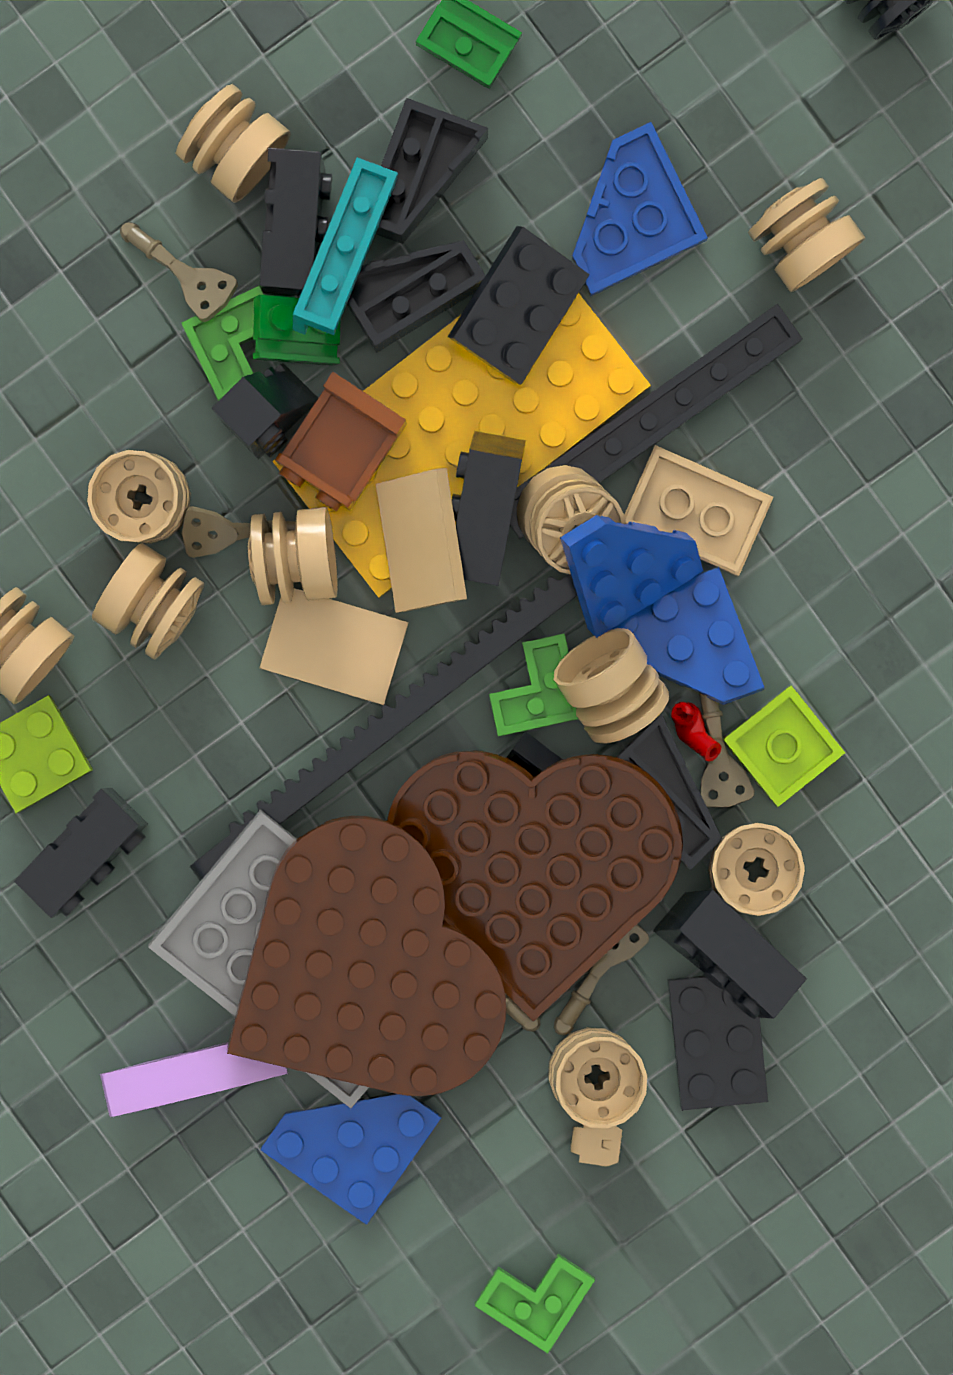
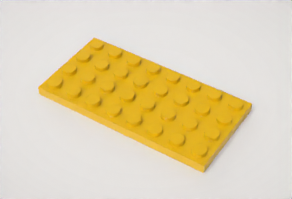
M579 293L521 385L513 383L448 338L449 333L459 319L457 317L363 390V392L406 419L407 425L350 511L340 506L336 512L315 498L319 491L308 483L304 482L301 488L288 481L309 509L328 508L335 543L378 598L391 590L392 586L377 496V483L432 469L447 468L451 499L453 494L461 495L464 479L456 478L460 452L469 453L474 431L526 440L517 485L519 487L572 449L651 387V384ZM275 460L272 461L280 471L282 469V466L277 464Z

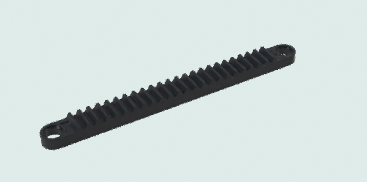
M571 574L566 575L560 581L549 577L546 581L547 591L536 587L533 590L534 601L531 602L522 598L519 601V612L511 609L506 610L507 622L502 623L496 619L492 621L493 632L491 634L483 630L479 631V643L477 645L466 641L464 643L466 651L464 655L453 651L451 653V665L448 666L439 662L437 664L438 675L433 676L427 672L423 674L425 685L420 687L413 683L410 684L411 695L408 698L397 694L395 696L397 706L394 709L383 705L381 707L383 714L381 719L370 715L368 717V729L356 726L354 728L355 739L351 740L344 736L340 738L342 749L338 751L332 747L327 748L328 759L326 761L314 758L312 760L314 768L312 772L301 768L298 771L300 781L296 782L292 779H287L284 782L286 792L283 793L277 789L270 792L272 803L260 800L257 802L258 812L261 809L279 825L286 821L577 596ZM250 810L244 812V824L237 821L231 822L229 824L231 834L189 866L200 881L254 818L256 813Z

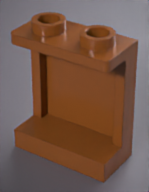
M332 372L323 385L324 390L284 451L278 454L275 461L282 466L278 473L299 488H301L304 482L308 483L319 491L315 498L337 512L340 506H343L350 511L406 427L407 422L406 419Z

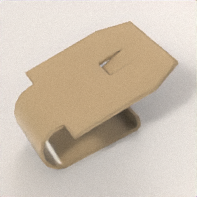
M585 1125L583 1128L573 1127L570 1151L580 1155V1163L606 1167L616 1164L619 1161L622 1129L617 1126L608 1129L589 1128Z

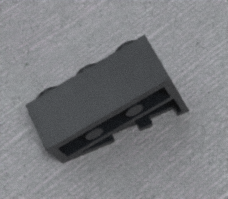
M406 98L381 164L382 167L397 172L398 179L375 234L403 244L487 141L488 128Z
M268 148L267 162H271L269 189L266 188L265 193L267 211L265 230H263L260 287L264 293L300 296L318 254L319 242L322 243L328 229V217L321 216L322 201L330 200L332 174L325 173L321 152Z
M465 241L454 242L411 252L409 255L384 261L381 259L362 265L347 306L377 353L474 294L486 275Z
M284 363L279 364L276 370L273 367L268 368L264 372L267 377L260 371L242 377L212 407V410L221 422L258 460L264 454L270 458L278 452L288 440L285 437V433L318 400V397Z
M474 431L469 453L460 452L456 478L464 479L462 494H453L452 505L454 518L457 521L456 531L464 580L499 586L526 440Z
M660 714L616 757L628 761L650 774L663 787L672 800L682 828L683 852L681 862L691 870L722 840V837L691 777L662 714Z
M101 788L93 796L94 801L79 816L76 815L66 825L65 831L53 843L48 844L14 881L50 918L58 916L61 912L66 917L70 915L85 899L80 892L91 881L96 886L103 882L115 869L110 862L122 850L129 855L146 838L141 831L148 823L113 788Z
M713 890L685 892L653 930L659 937L704 972V975L714 985L726 990L737 999L736 1005L753 1019L757 1017L774 1019L807 980L801 972Z

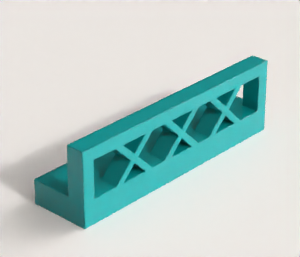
M356 158L293 312L294 331L306 334L308 326H311L329 334H335L398 179L397 172L361 158Z

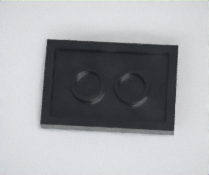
M516 226L449 333L448 338L513 383L521 385L590 274L526 228Z
M706 976L667 979L681 1110L768 1102L760 1018L753 1019L745 1014L736 1005L737 999L726 990L714 985Z

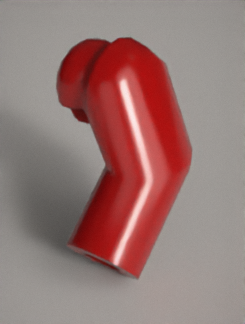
M691 702L675 704L671 710V718L675 723L679 739L706 761L710 762L716 759L722 747L707 734L699 708Z

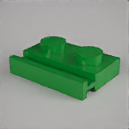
M441 0L417 38L416 46L490 89L510 57L515 45L522 37V32L469 0Z
M258 295L254 297L253 340H256L253 360L329 366L340 364V357H337L338 345H340L341 319L334 335L308 326L306 334H302L293 330V312L299 298Z

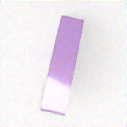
M228 1042L106 1072L100 1074L109 1116L114 1117L288 1074L287 1069L227 1054Z

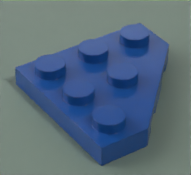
M652 122L612 140L572 255L574 264L590 274L584 283L590 297L687 251L708 239Z
M596 515L560 537L587 629L596 638L703 572L696 541L686 532L673 530L672 533L659 531L655 526L630 521L628 524L614 522L610 517Z
M719 567L695 576L690 581L682 584L612 628L629 629L635 635L647 655V664L651 665L659 676L678 685L691 688L722 705L764 690L762 679Z
M395 1093L359 1099L352 1108L340 1102L323 1107L289 1111L281 1118L260 1150L367 1225L442 1116L414 1096Z

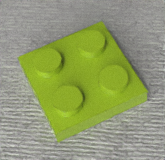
M792 685L788 686L723 738L725 744L776 807L783 804L845 754V751Z
M51 695L44 697L0 722V786L15 813L25 810L93 771Z

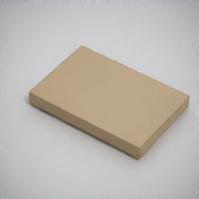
M655 445L624 514L625 524H628L630 521L655 526L659 531L672 533L673 530L686 532L696 541L701 561L716 568L719 567V569L738 577L770 507L773 496Z
M447 468L432 469L377 483V496L396 613L467 599Z
M294 588L290 603H283L282 598H280L260 669L385 705L409 622L329 598L307 601L304 591Z

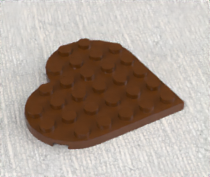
M484 751L449 753L431 760L408 778L396 794L387 819L388 822L401 827L416 838L434 861L444 890L445 909L442 924L463 932L482 947L500 975L504 992L533 1022L658 905L669 891L677 876L683 852V835L680 819L672 800L663 787L640 767L623 759L608 755L587 754L566 758L552 764L536 777H533L517 763L497 754Z
M345 816L324 822V824L312 829L302 837L300 836L291 844L279 860L270 883L226 1049L227 1054L406 1096H428L443 1093L465 1083L484 1067L495 1052L504 1030L506 997L503 983L495 965L478 943L463 932L442 924L445 909L442 880L434 861L416 838L401 827L379 818Z

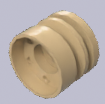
M231 84L220 90L196 113L178 144L176 155L184 163L194 160L192 167L198 174L204 173L215 164H218L211 184L233 203H236L249 194L270 170L271 162H267L268 148L284 149L291 133L290 130L269 113L261 115L250 124L249 121L256 106L255 102L250 98L240 102L242 92L235 85Z
M819 178L808 185L797 187L781 197L764 211L760 220L748 231L753 241H758L771 232L773 233L774 237L761 248L763 255L774 253L782 248L786 251L787 255L778 263L774 270L790 292L796 291L815 279L865 240V236L850 215L841 217L831 223L826 218L839 202L836 196H831L818 205L816 204L815 200L829 187L823 178Z
M126 450L109 456L96 468L89 482L87 502L93 520L104 533L120 541L152 544L169 538L182 527L186 509L190 507L191 492L186 476L175 463L157 454ZM146 490V494L152 496L151 504H143L141 507V502L135 500L136 492H144Z
M567 465L547 468L534 476L522 490L517 505L518 525L527 541L548 564L559 572L567 574L571 573L560 537L575 529V525L580 526L596 515L610 517L614 522L625 524V516L617 500L584 470Z
M327 507L298 510L295 530H288L282 512L273 513V532H269L265 514H254L251 516L248 559L251 578L257 588L261 605L275 603V584L279 586L283 603H290L292 601L294 582H301L307 601L337 597L336 554L332 524Z
M140 543L127 556L105 588L93 611L92 620L115 635L124 630L130 622L136 624L130 644L137 648L151 634L152 637L145 649V654L155 660L169 645L179 638L197 609L196 605L204 588V582L196 577L192 578L183 590L180 591L179 589L186 576V571L179 568L164 581L160 577L165 567L166 558L144 543Z
M17 587L10 590L0 599V693L13 704L22 701L37 687L62 658L74 639V635L53 617L46 619L36 628L33 627L31 624L36 618L40 606L32 601L20 610L27 595Z
M611 629L598 638L595 636L588 638L573 648L560 661L554 671L553 680L567 702L572 707H577V718L584 725V729L589 737L596 743H612L636 734L652 723L662 713L669 701L668 689L659 679L657 671L647 664L646 653L629 629Z
M754 823L737 827L722 837V840L711 853L708 871L713 890L736 912L760 916L776 913L793 901L802 887L805 867L801 850L790 835L776 826ZM756 858L762 860L760 867L766 870V874L764 877H756L751 882L748 880L749 872L744 870L743 866L745 862L752 863Z
M587 1027L570 1033L556 1046L549 1061L548 1080L555 1098L573 1120L589 1128L608 1129L625 1123L639 1110L646 1096L647 1073L642 1059L621 1036L605 1028ZM596 1064L605 1074L598 1076L597 1084H592L584 1076L590 1074L592 1071L591 1066Z

